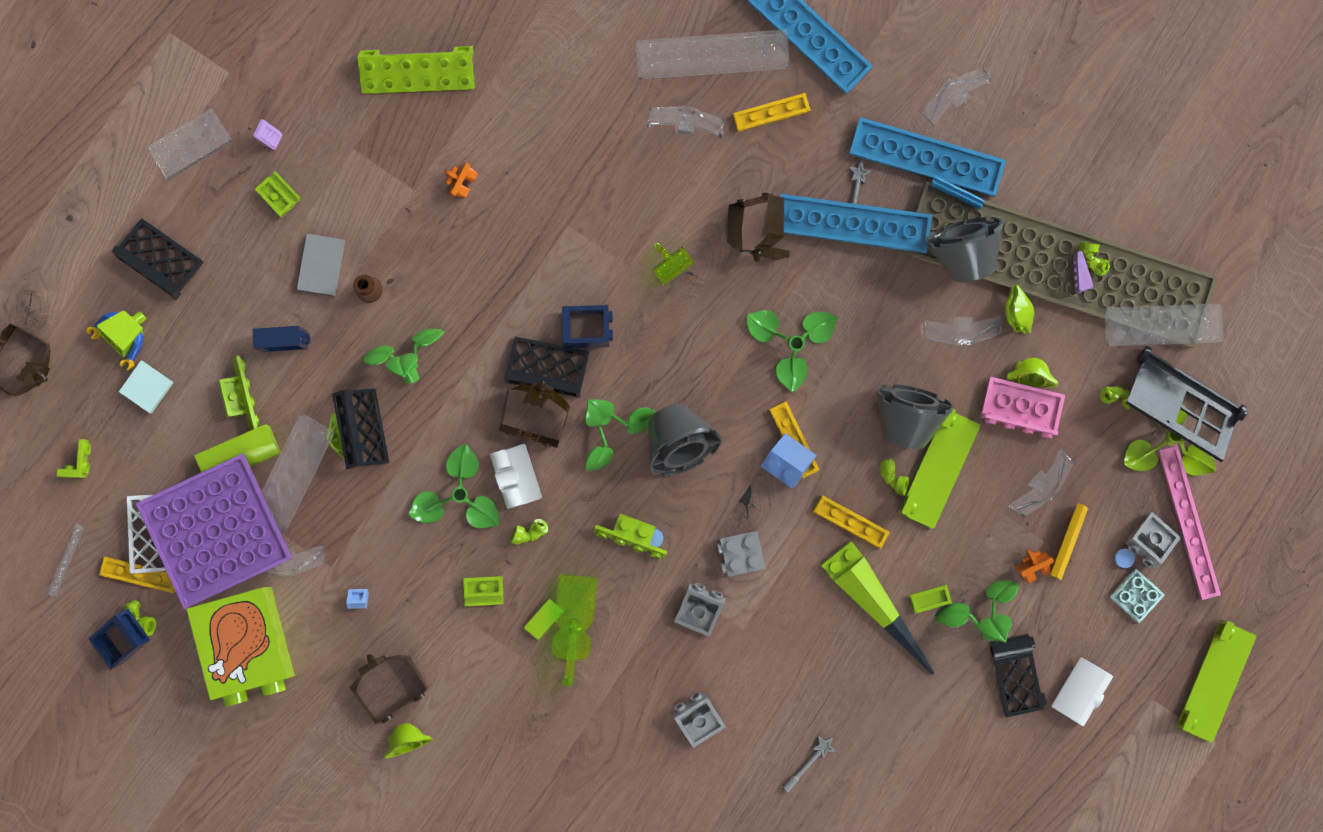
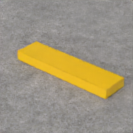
M806 93L735 112L733 113V118L739 133L809 113L811 110Z
M787 401L769 409L781 436L783 437L786 433L809 449ZM815 459L802 479L820 470Z
M821 495L813 510L815 514L879 549L882 548L890 533L886 529Z
M1078 503L1076 505L1051 571V576L1062 580L1088 508L1083 504Z
M110 557L103 558L100 576L170 593L176 592L167 571L130 573V562ZM135 564V569H142L144 565Z

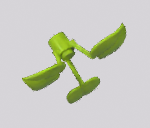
M1180 410L1176 422L1180 425L1183 424L1187 418V413ZM1171 431L1165 435V440L1153 449L1151 444L1145 440L1132 442L1128 446L1124 458V465L1129 469L1148 471L1158 463L1159 459L1154 453L1165 444L1170 446L1180 444L1184 454L1182 462L1187 474L1201 476L1216 471L1213 457L1194 445H1190L1186 451L1183 439Z

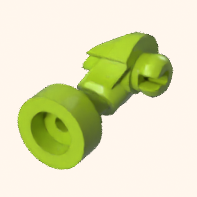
M1080 241L1079 250L1083 252L1087 267L1096 275H1105L1110 269L1108 260L1094 257V254L1099 251L1100 244Z
M1107 386L1101 390L1100 399L1102 402L1112 404L1118 399H1122V405L1126 410L1132 408L1126 404L1130 390H1123L1124 387Z
M892 459L881 461L879 465L881 477L884 478L887 485L889 484L895 490L896 494L905 496L909 485V477L900 475L898 478H895V462Z
M542 519L534 520L528 533L524 527L516 525L512 532L510 543L519 545L521 543H528V541L531 543L547 533V523Z
M132 600L125 603L124 610L129 609L145 633L151 636L156 629V620L148 616L140 618L139 608L141 603L139 601Z

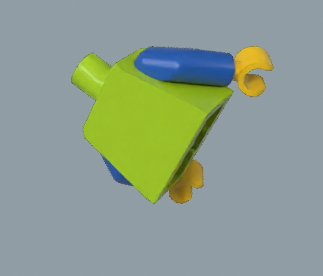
M126 311L106 313L94 324L95 327H88L86 332L92 333L94 330V335L91 336L92 339H98L101 336L123 358L126 356L127 359L122 360L120 366L123 367L128 362V371L134 368L133 361L141 350L144 336L143 328L140 325L146 320V317L140 311L132 317Z

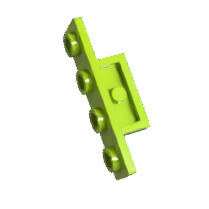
M237 355L232 359L236 377L218 380L226 417L246 415L249 431L258 428L259 419L254 414L253 408L255 404L253 397H250L249 394L250 383L248 378H245L244 360H241L240 355Z
M621 513L613 531L596 524L594 526L593 532L596 533V536L607 539V537L614 539L616 544L625 546V544L630 545L637 552L642 553L646 551L653 558H665L668 552L650 545L656 529L655 526Z

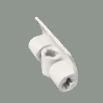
M525 444L490 454L496 473L495 477L507 509L542 498Z
M1080 657L1051 707L1084 727L1093 710L1097 709L1103 701V693L1113 676Z

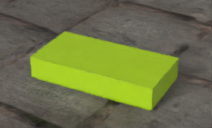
M947 585L909 595L914 614L952 604Z
M549 598L524 628L539 640L564 610Z

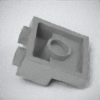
M1151 512L1145 517L1140 526L1134 529L1125 543L1128 545V550L1131 553L1138 554L1143 558L1142 562L1144 565L1156 568L1162 565L1181 537Z
M758 531L721 538L720 543H717L719 555L723 554L724 562H721L723 574L727 573L728 577L766 569Z
M690 584L674 622L710 637L726 598L718 591L709 592L705 590L702 584Z
M700 692L694 693L685 704L683 702L678 703L674 706V711L671 712L693 748L726 728L705 692L701 694Z

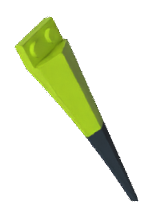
M849 541L825 560L821 566L839 587L924 668L934 675V671L865 557L852 541Z

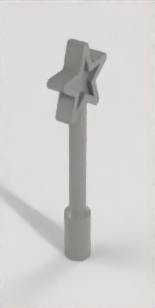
M863 162L859 164L858 168L850 167L849 169L854 174L851 181L856 180L852 204L857 202L860 181L864 184L865 176L871 173L870 170L864 169Z
M818 736L819 744L813 747L814 750L818 751L783 786L787 792L796 785L803 773L821 754L825 758L827 751L835 752V749L830 746L833 740L832 737L824 740Z

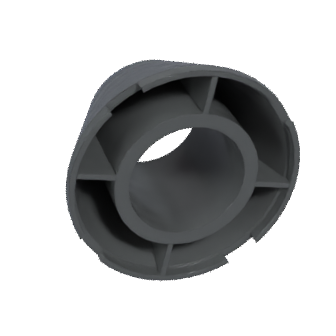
M987 217L967 219L942 227V232L938 234L933 232L925 239L928 248L954 281H974L989 276L996 270L1003 222L998 217H994V220H988Z
M886 384L878 386L876 395L883 437L888 442L897 446L910 449L924 448L953 411V404L949 400L945 399L942 401L937 398L938 394L899 384H894L893 388H886Z
M673 404L657 411L648 422L649 467L655 475L662 473L663 476H672L689 471L704 463V458L710 453L714 455L722 443L720 433L684 404Z

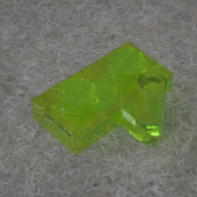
M660 243L654 245V249L661 254L664 260L652 270L663 285L694 264V261L683 246L670 255L667 249Z

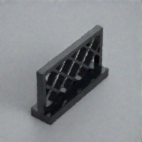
M142 218L119 246L116 245L112 250L116 258L176 300L181 295V290L204 263ZM143 225L149 229L150 235L139 237L138 231ZM163 238L165 246L154 248L153 239ZM150 239L151 248L141 249L140 241ZM137 241L138 250L129 251L125 248L129 242ZM177 248L180 250V257H169V249ZM166 250L167 259L156 260L155 251ZM152 252L153 261L144 262L141 253ZM193 259L197 262L193 268L185 269L184 260ZM181 261L182 270L171 271L170 262ZM167 263L169 272L160 273L157 271V264ZM183 273L182 282L179 285L174 283L172 275Z
M515 336L504 377L505 383L521 386L545 381V384L553 387V391L558 394L580 398L589 351L564 348L560 345ZM518 342L526 344L529 350L520 355L517 351ZM544 347L548 353L538 358L534 350ZM557 351H563L566 357L557 362L552 354ZM532 352L536 361L527 366L522 357ZM577 354L583 355V362L576 366L571 358ZM550 356L555 364L546 369L541 361ZM520 359L525 368L520 371L512 370L513 363ZM569 360L574 368L564 373L560 365ZM539 363L544 371L538 375L533 374L529 368ZM556 367L562 373L557 379L552 378L548 373ZM577 371L580 376L579 383L570 382L567 376Z
M345 389L332 393L346 469L390 463L376 389ZM368 393H370L371 398L370 404L364 399ZM351 395H353L358 400L355 405L353 404ZM360 404L367 408L364 414L358 409ZM370 412L374 415V422L367 418ZM355 413L361 418L359 424L356 423ZM364 422L370 427L368 433L362 428ZM373 431L378 435L377 442L371 437ZM359 433L365 437L362 443L359 439ZM368 441L374 446L371 452L365 447ZM377 450L381 452L382 460L375 456ZM362 451L368 456L366 462L363 460Z

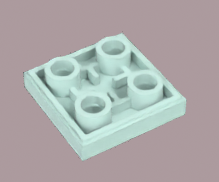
M141 360L119 392L152 414L174 382Z
M1134 568L1109 597L1137 623H1140L1165 594Z

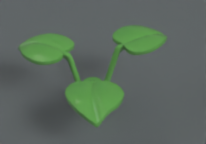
M760 310L747 315V327L751 335L761 342H769L773 334L787 340V345L793 350L791 359L784 358L779 361L776 366V375L789 391L794 392L802 385L808 372L806 361L802 358L795 359L797 351L803 349L805 345V337L809 334L810 340L815 343L826 342L832 336L838 318L827 312H813L803 320L802 325L806 332L802 337L798 335L788 337L775 331L779 327V319L775 313L769 310Z
M430 328L417 332L412 337V342L415 343L414 354L407 353L394 357L392 355L394 348L385 345L378 346L367 352L363 356L362 361L368 365H378L389 358L385 364L389 371L402 376L406 384L415 383L419 380L416 370L418 367V346L425 347L434 343L445 331Z
M588 399L584 420L588 426L598 427L603 446H597L591 450L586 459L585 469L587 471L601 469L608 465L613 458L614 451L611 448H607L601 425H606L610 422V417L624 426H628V433L638 434L648 428V422L655 414V410L646 407L636 409L630 414L628 422H625L613 414L614 405L611 402Z
M467 444L456 448L446 463L448 474L452 477L459 476L458 487L452 491L451 497L439 501L438 496L434 492L425 491L420 493L414 499L409 516L424 523L436 522L444 514L441 504L454 500L458 503L465 501L471 506L466 511V518L473 527L488 528L499 525V514L494 502L486 496H478L474 503H472L467 498L468 493L466 489L462 487V477H473L479 468L478 459Z
M1003 580L988 586L986 595L989 599H993L992 617L983 618L978 623L975 617L969 613L970 608L968 605L954 603L946 606L939 612L936 622H940L948 627H960L970 618L982 633L984 640H997L1006 643L1008 633L1012 627V621L1007 615H995V607L997 601L1007 603L1016 596L1018 583Z

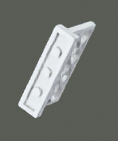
M153 495L127 496L130 573L166 571L165 567L158 568L152 563L159 553L152 544V538L148 541L142 535L147 528L146 525L138 532L133 524L138 517L143 521L140 512L133 509V500L142 501ZM138 537L146 542V545L140 551L134 547V542ZM148 546L157 552L150 560L142 554ZM141 556L147 564L142 569H135V561Z

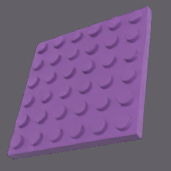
M243 453L135 503L184 609L293 559Z

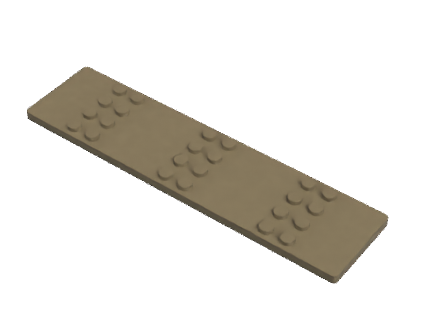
M931 182L925 184L916 212L932 215L930 234L933 232L938 234L943 231L942 227L972 218L987 217L988 220H994V217H998L1002 220L1003 229L996 270L989 276L981 278V280L1008 289L1019 285L1026 295L1188 348L1196 347L1217 282L1215 275L984 200L982 208L978 210L930 185ZM1080 241L1100 244L1099 251L1094 254V257L1108 260L1110 269L1105 275L1099 276L1094 274L1088 267L1093 288L1075 294L1073 255L1080 251ZM927 248L926 254L903 250L905 255L943 267L929 248Z

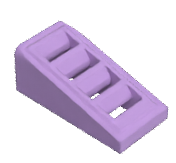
M261 119L253 136L263 146L275 150L280 142L282 133Z
M1079 251L1073 255L1075 294L1093 288L1083 252Z

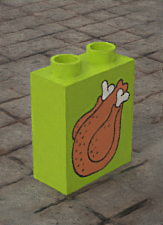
M262 587L187 609L210 700L223 697L225 707L248 701L246 690L260 686L263 696L286 690L284 679L293 677L295 674L272 587Z

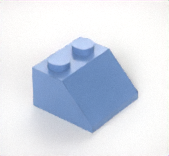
M785 433L760 467L790 488H794L817 455Z

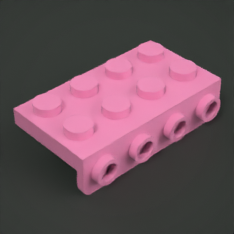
M989 377L980 418L985 419L984 422L996 425V422L1008 429L1018 427L1022 428V432L1033 434L1035 431L1041 433V437L1052 439V436H1057L1059 432L1057 430L1065 395Z

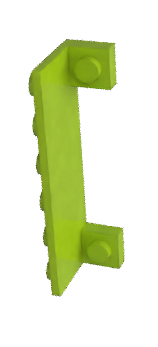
M473 46L454 47L453 52L380 55L379 50H360L357 58L361 91L363 94L474 89Z
M954 409L934 434L899 511V514L932 529L935 528L981 426L979 423L955 413L956 410Z
M1225 620L1219 621L1176 725L1177 728L1211 743L1214 742L1257 637L1255 634L1236 627L1234 623Z

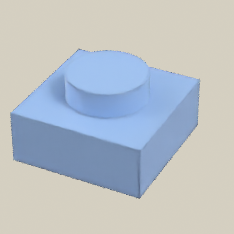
M349 589L346 602L347 609L367 608L368 589Z

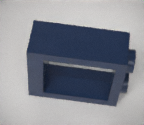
M608 305L562 306L563 347H610L609 341H613V329L609 330V323H613L612 311H609ZM603 313L604 337L571 338V314Z
M300 326L252 329L253 348L261 352L308 349V344H310V334Z
M129 609L114 615L88 638L110 670L122 665L150 641V638ZM115 626L118 627L131 646L123 655L119 653L107 636V633Z

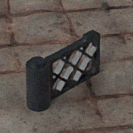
M1027 633L1009 637L1006 643L997 640L989 642L1005 717L1044 710V705H1047L1045 693L1040 691L1032 653L1033 648H1035L1033 636L1030 637ZM1029 658L1030 665L1026 671L1017 666L1021 659ZM1008 662L1012 665V668L1005 675L1001 672L999 664ZM1015 668L1024 673L1019 682L1010 678ZM1027 675L1033 678L1034 682L1030 690L1021 685ZM1008 679L1017 684L1011 694L1004 689ZM1019 687L1028 692L1023 701L1014 697ZM1031 694L1037 697V706L1030 707L1025 704ZM1012 698L1021 703L1017 710L1009 712L1008 704Z

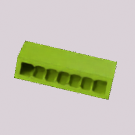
M265 424L194 456L201 472H204L242 453L245 455L250 467L281 454V451L270 426Z

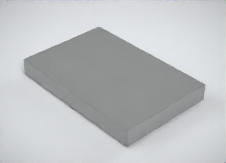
M312 234L306 235L297 290L336 296L345 240Z

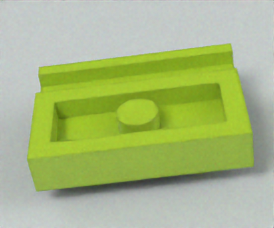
M276 171L255 188L281 218L298 201L302 200Z
M503 576L463 578L465 606L504 604Z

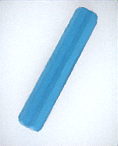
M937 176L931 181L930 185L978 210L984 204V199Z

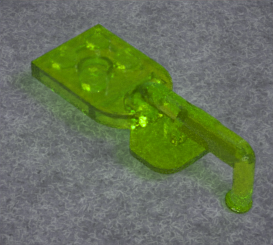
M559 574L555 619L560 630L553 636L552 653L557 658L566 659L565 677L562 679V684L565 687L573 685L575 660H584L590 654L591 638L585 631L591 626L594 619L597 577Z

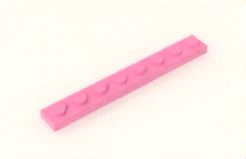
M1174 446L1159 450L1157 452L1200 600L1220 596L1221 593L1179 448Z

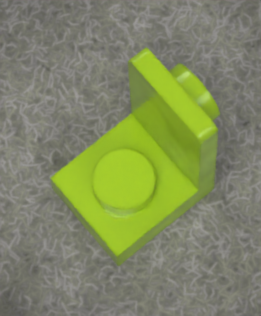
M79 439L77 466L64 465V469H57V477H87L90 469L89 463H87L88 455L91 452L89 440Z

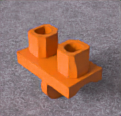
M462 164L457 175L458 168L453 166L451 172L448 170L444 171V175L448 177L445 182L446 184L450 185L452 180H454L448 192L450 196L467 197L470 189L463 186L462 183L464 179L473 183L478 175L477 172L470 168V164Z
M1027 549L1025 551L1027 556L1021 558L1022 563L1014 566L1027 583H1031L1037 579L1034 573L1037 570H1040L1043 575L1050 574L1054 560L1046 551L1040 553L1038 550L1033 553L1031 549Z

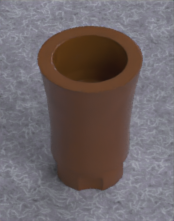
M361 275L354 280V290L363 302L373 303L381 297L383 287L378 279L368 275Z

